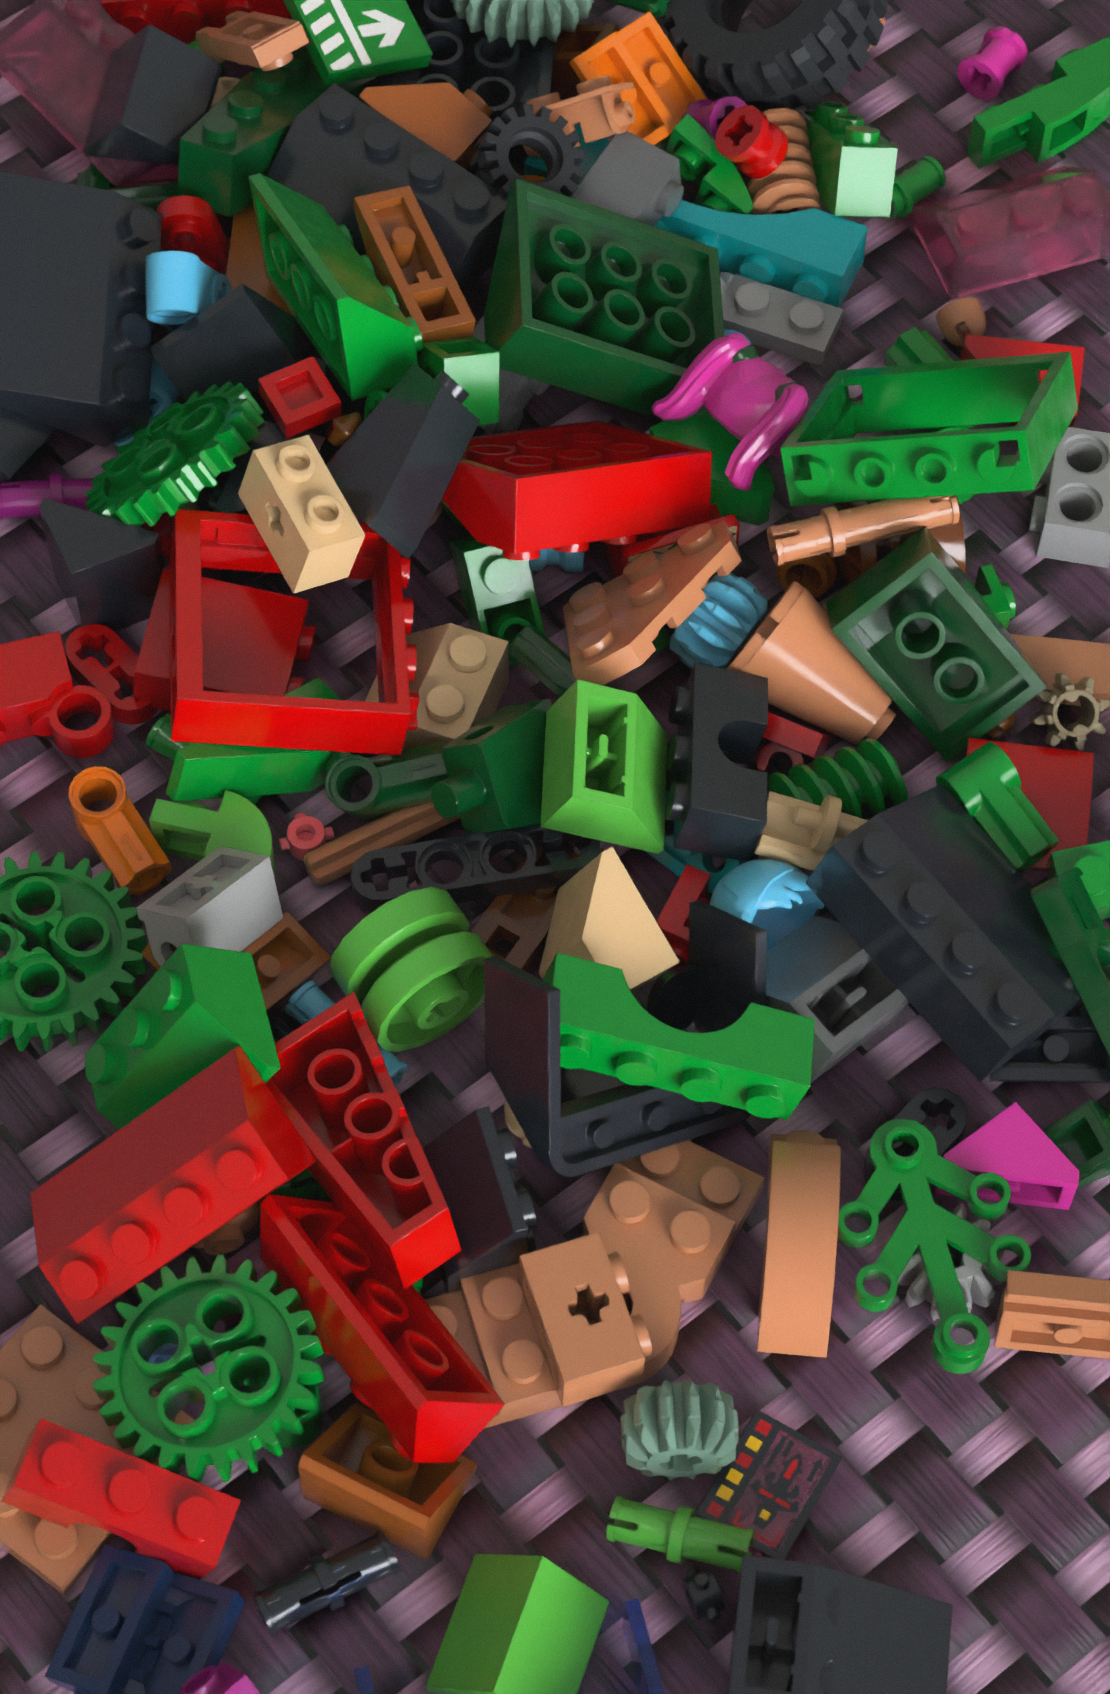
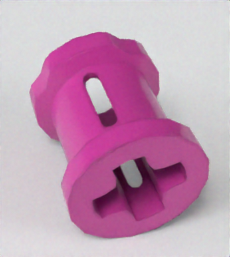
M994 26L989 29L983 37L982 47L975 54L965 57L960 62L957 68L960 84L968 93L981 100L996 98L1002 91L1004 79L1008 74L1021 69L1025 64L1026 56L1028 55L1026 44L1017 33L1010 31L1004 26Z

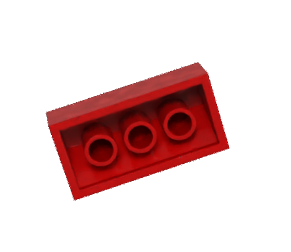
M241 1046L232 1049L30 1193L39 1268L77 1324L133 1289L138 1282H143L162 1267L178 1258L317 1162V1159Z
M269 1194L260 1204V1259L269 1271L273 1270L277 1273L282 1284L280 1293L293 1287L298 1292L302 1301L299 1311L310 1310L317 1326L311 1334L319 1337L324 1352L334 1357L350 1377L349 1385L354 1395L363 1404L374 1409L389 1429L388 1438L393 1447L402 1456L415 1463H453L505 1405L503 1400L415 1287L411 1285L404 1290L334 1202Z

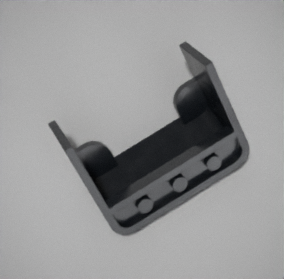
M704 901L690 902L689 964L670 969L656 980L648 996L647 1012L657 1020L673 1028L693 1033H709L722 1030L735 1023L744 1014L750 1003L766 1006L767 930ZM496 956L484 959L486 1063L536 1157L542 1164L566 1177L578 1176L741 1123L752 1115L747 1110L711 1101H693L686 1098L683 1094L648 1085H629L616 1077L584 1069L562 1068L560 1063V989Z

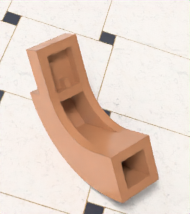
M804 1130L792 1131L787 1135L770 1134L767 1218L758 1310L757 1352L827 1358L840 1200L841 1146H837V1139L823 1138L815 1132Z

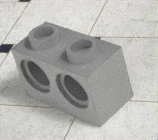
M1068 427L1038 482L1047 484L1045 497L1035 495L1029 531L1040 533L1036 557L1108 568L1110 563V433Z

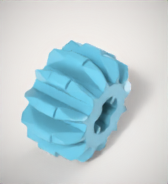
M731 572L727 576L720 577L718 574H715L710 583H707L703 589L706 596L705 600L679 627L675 628V632L670 637V649L682 658L680 661L693 669L695 663L725 669L762 620L767 611L768 599L756 590L757 587L743 577H737Z

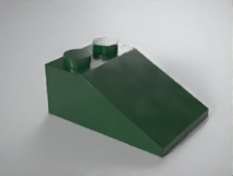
M925 526L826 601L831 630L947 762L966 749L968 738L979 739L1047 688L1044 679L964 572Z

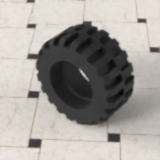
M670 0L667 4V11L662 18L663 26L669 33L668 40L689 72L709 97H714L715 100L726 96L738 97L747 106H754L761 112L776 108L795 110V108L803 105L807 110H810L822 104L823 100L821 97L832 90L838 94L849 85L850 82L847 77L854 70L861 72L871 57L867 51L869 46H877L884 26L879 19L884 18L887 13V0H802L799 6L778 24L752 33H737L743 14L753 0Z

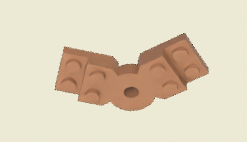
M689 1140L621 1161L620 1164L615 1163L583 1218V1236L599 1232L607 1254L618 1252L621 1257L629 1283V1292L622 1294L629 1315L631 1317L640 1314L647 1327L652 1345V1355L645 1357L642 1382L648 1380L661 1370L671 1357L678 1339L681 1302L688 1303L704 1297L761 1193L765 1177ZM519 1263L460 1279L461 1290L425 1299L429 1307L505 1403L484 1429L562 1407L529 1314L522 1287L518 1282ZM587 1310L576 1312V1315H584L588 1325L599 1322V1319L592 1320L588 1316Z

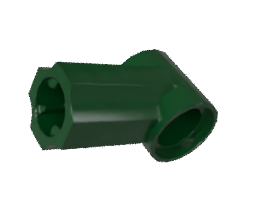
M442 740L404 749L401 756L383 754L369 758L360 755L345 756L337 760L328 771L325 780V790L328 798L337 808L362 822H372L392 811L431 803V790L434 784L448 778L442 752L444 746L449 742ZM371 776L372 789L370 794L364 800L352 803L351 789L353 784L361 777Z

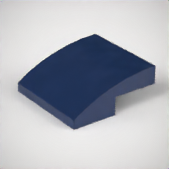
M104 1544L44 1677L50 1682L77 1694H179L185 1682L195 1673L205 1667H217L246 1601L236 1590L175 1573L165 1561Z

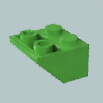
M577 679L546 711L540 827L656 854L664 850L668 734L637 694Z

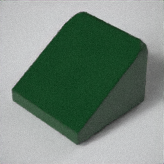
M1091 1099L1042 1129L1049 1139L1079 1170V1184L1077 1188L1110 1175V1113L1103 1105Z

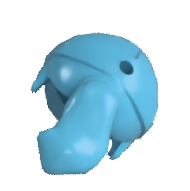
M756 859L736 866L721 878L713 891L709 903L714 907L767 930V950L813 918L817 909H822L825 906L805 883L811 875L807 876L802 873L800 868L776 859Z

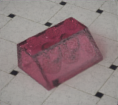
M1062 166L913 206L912 212L908 215L950 300L1108 257L1110 251V195L1097 171L1093 169Z

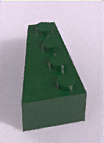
M305 46L292 52L293 59L282 67L270 71H262L261 68L254 67L180 138L177 196L187 195L200 198L209 203L215 213L228 217L253 204L249 176L258 173L267 176L295 117L330 87L325 86ZM381 76L336 85L360 100L359 95L366 87L380 86Z

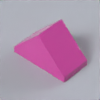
M1017 1102L1006 1108L943 1156V1158L975 1176L982 1173H995L1002 1176L1008 1182L1011 1189L1009 1203L1069 1210L1079 1184V1170ZM936 1186L935 1194L955 1196ZM981 1189L977 1192L979 1199L1001 1201L998 1193L994 1190Z

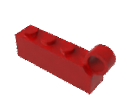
M60 631L0 644V746L5 742L36 735L42 737L53 736L56 746L66 755L76 758H88L103 752L111 744L115 734V726L110 702L106 695L97 688L87 685L73 686ZM79 713H91L99 717L98 722L86 730L75 731L63 726L70 717Z

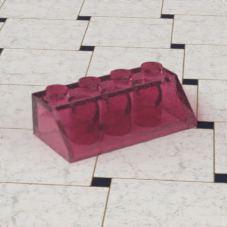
M36 0L0 30V74L115 187L178 181L179 166L88 157L83 151L110 54L134 36L131 30L118 24L101 8L99 0Z

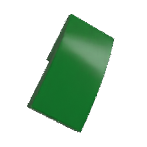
M687 114L673 128L665 152L679 159L680 177L687 181H693L700 187L693 204L722 212L751 215L754 205L734 164L718 152L715 140L700 124Z

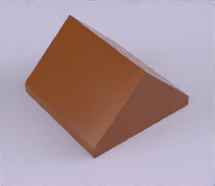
M355 1402L302 1454L298 1470L303 1498L373 1534L381 1530L389 1542L427 1561L468 1487L478 1463L462 1455L453 1463H415L402 1456L393 1447L388 1438L390 1431L377 1413Z

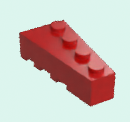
M353 992L275 1043L281 1068L269 1079L266 1085L317 1159V1162L309 1166L307 1170L405 1290L462 1250L449 1208L419 1139L416 1137L399 1093L385 1066L375 1038L368 1027L355 992Z

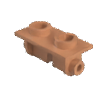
M609 75L577 84L578 96L563 101L560 100L559 93L556 92L525 102V104H533V115L542 106L551 109L548 120L555 123L560 115L568 121L567 125L562 129L566 135L575 131L574 124L580 123L585 143L625 133L627 126L635 122V113L629 101L622 102L620 92L634 88L633 82L612 84ZM579 141L573 148L580 146ZM523 145L528 156L537 155L542 159L535 150Z

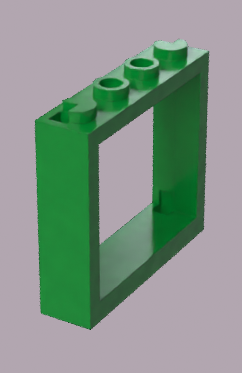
M1059 352L837 370L780 447L790 506L1034 490L1078 410L1071 353ZM1048 370L1041 382L1040 371ZM861 385L863 401H853V398H850L848 386ZM1018 422L1015 427L854 438L857 433ZM1017 440L1018 450L1016 454L1001 455L999 441Z

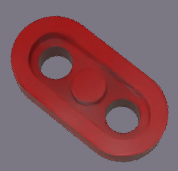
M187 195L174 196L164 200L156 210L163 214L160 243L163 251H184L195 254L200 258V261L226 276L230 244L211 205L200 198Z

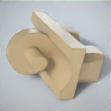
M769 791L767 794V823L758 840L754 854L758 855V859H776L814 871L835 843L868 820L842 813V800L837 797L826 795L821 806Z

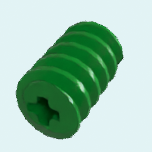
M871 738L858 743L857 750L847 746L836 751L834 759L826 755L819 756L813 760L811 768L802 763L790 768L788 777L780 772H775L767 777V794L769 791L819 806H821L826 795H830L842 800V813L862 819V806L866 805L871 814L875 816L886 810L884 798L889 797L894 806L908 800L905 781L896 760L877 740Z

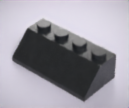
M335 83L295 117L266 177L323 205L338 226L344 224L352 237L354 248L359 255H367L353 207L354 197L410 185L462 293L495 263L507 196L498 192V190Z

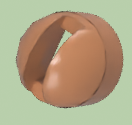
M965 297L945 305L936 314V320L942 335L947 342L954 346L963 347L966 334L983 336L986 330L985 314L979 299L976 297Z

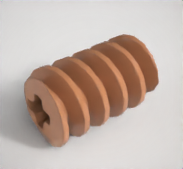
M776 108L762 112L766 115L768 122L777 125L785 132L788 138V150L780 166L770 175L760 179H752L743 173L744 184L754 205L751 215L786 214L812 208L821 210L818 203L820 196L817 186H815L817 180L812 168L813 158L809 151L810 141L806 133L807 125L805 118L796 110L787 108Z

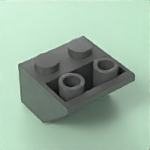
M815 915L767 950L766 1006L815 1019L811 1083L895 1020L910 1003L841 923Z

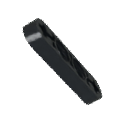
M540 823L512 829L479 832L375 849L364 853L356 860L351 869L353 896L357 905L364 911L372 913L390 900L410 891L428 887L447 890L455 903L559 887L564 885L600 854V841L540 827ZM575 842L576 848L580 851V858L568 860L566 852L563 851V844ZM543 845V858L545 857L546 866L537 867L535 846ZM505 849L518 851L526 859L524 866L519 871L513 873L496 871L491 866L490 861L497 852ZM440 860L454 861L463 870L457 880L448 884L433 882L426 872L433 863ZM415 866L418 887L410 888L407 868ZM385 873L389 882V889L376 891L373 884V875Z

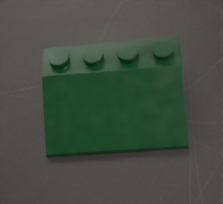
M515 179L509 188L484 312L485 343L500 352V369L660 419L652 412L651 407L654 402L666 397L673 390L685 370L701 351L713 340L725 336L718 249Z

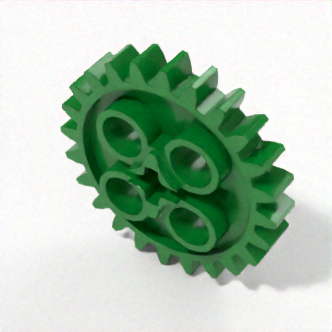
M231 381L224 384L220 389L216 384L212 385L202 396L196 391L185 404H179L178 401L173 403L170 408L159 415H155L145 430L139 429L133 432L134 439L129 444L118 446L115 449L118 453L116 458L108 460L101 465L104 472L90 481L94 487L85 493L89 499L85 505L92 513L137 527H141L145 522L150 527L154 526L162 514L166 512L170 516L175 515L178 509L189 502H195L199 492L204 487H214L218 484L216 477L221 472L232 470L236 466L232 460L250 450L247 442L258 437L260 434L257 427L264 423V419L261 416L264 412L248 389L244 388L242 383L234 386Z
M31 852L28 868L20 870L10 857L5 858V875L0 877V920H8L17 929L15 928L14 930L9 925L0 922V950L7 951V954L0 958V1042L8 1033H12L17 1050L23 1052L31 1036H39L45 1052H51L54 1036L63 1033L67 1041L72 1046L78 1045V1027L85 1024L91 1031L99 1035L103 1032L99 1015L104 1011L118 1017L122 1012L121 1002L117 995L135 997L138 994L136 980L132 975L146 973L145 959L140 953L147 946L145 930L139 929L143 926V921L139 920L137 907H130L132 902L129 889L124 886L114 890L112 872L108 869L92 879L93 873L90 860L87 858L81 860L73 870L67 868L64 852H58L51 866H42L38 853ZM40 905L51 907L44 914L37 916L26 914L33 907ZM88 940L100 942L92 950L77 951L74 949L81 942ZM27 942L31 944V947L33 948L31 952H29ZM52 949L55 959L52 958L51 954L49 953ZM65 972H68L71 975L84 981L80 983L75 982L70 977H68L65 974ZM39 987H56V990L48 996L41 998L30 996Z
M224 1255L216 1257L210 1273H203L195 1257H191L188 1259L186 1277L177 1279L174 1273L167 1266L161 1268L163 1287L155 1291L149 1285L140 1281L136 1284L142 1302L137 1307L122 1302L116 1304L115 1307L125 1322L122 1328L113 1326L102 1327L101 1333L114 1350L94 1354L93 1361L100 1372L107 1374V1376L93 1382V1389L100 1400L109 1401L99 1410L100 1414L108 1426L118 1425L113 1435L122 1449L136 1444L133 1452L135 1457L152 1463L159 1456L158 1466L173 1473H177L182 1463H184L189 1477L195 1482H201L207 1465L215 1466L223 1482L230 1481L232 1461L241 1459L245 1466L254 1473L258 1471V1460L255 1451L264 1447L270 1453L280 1457L283 1454V1450L276 1435L281 1430L301 1435L304 1430L294 1414L295 1410H316L318 1404L313 1393L304 1387L324 1382V1374L320 1365L310 1361L324 1354L319 1337L308 1335L317 1327L310 1310L298 1311L302 1301L294 1287L280 1293L282 1284L275 1271L271 1270L257 1282V1271L251 1260L246 1259L234 1275L231 1274ZM232 1313L243 1315L241 1322L233 1330L225 1333L213 1332L217 1321L225 1315ZM258 1340H266V1344L263 1347L255 1346ZM168 1343L178 1345L176 1353L168 1361L159 1364L149 1363L150 1356L160 1346ZM214 1361L216 1370L204 1376L201 1366L207 1362ZM258 1372L270 1374L268 1382L260 1390L252 1393L239 1391L244 1379L251 1374ZM162 1389L158 1397L151 1396L153 1390ZM193 1403L205 1405L200 1417L192 1423L184 1425L174 1423L177 1414L186 1405Z

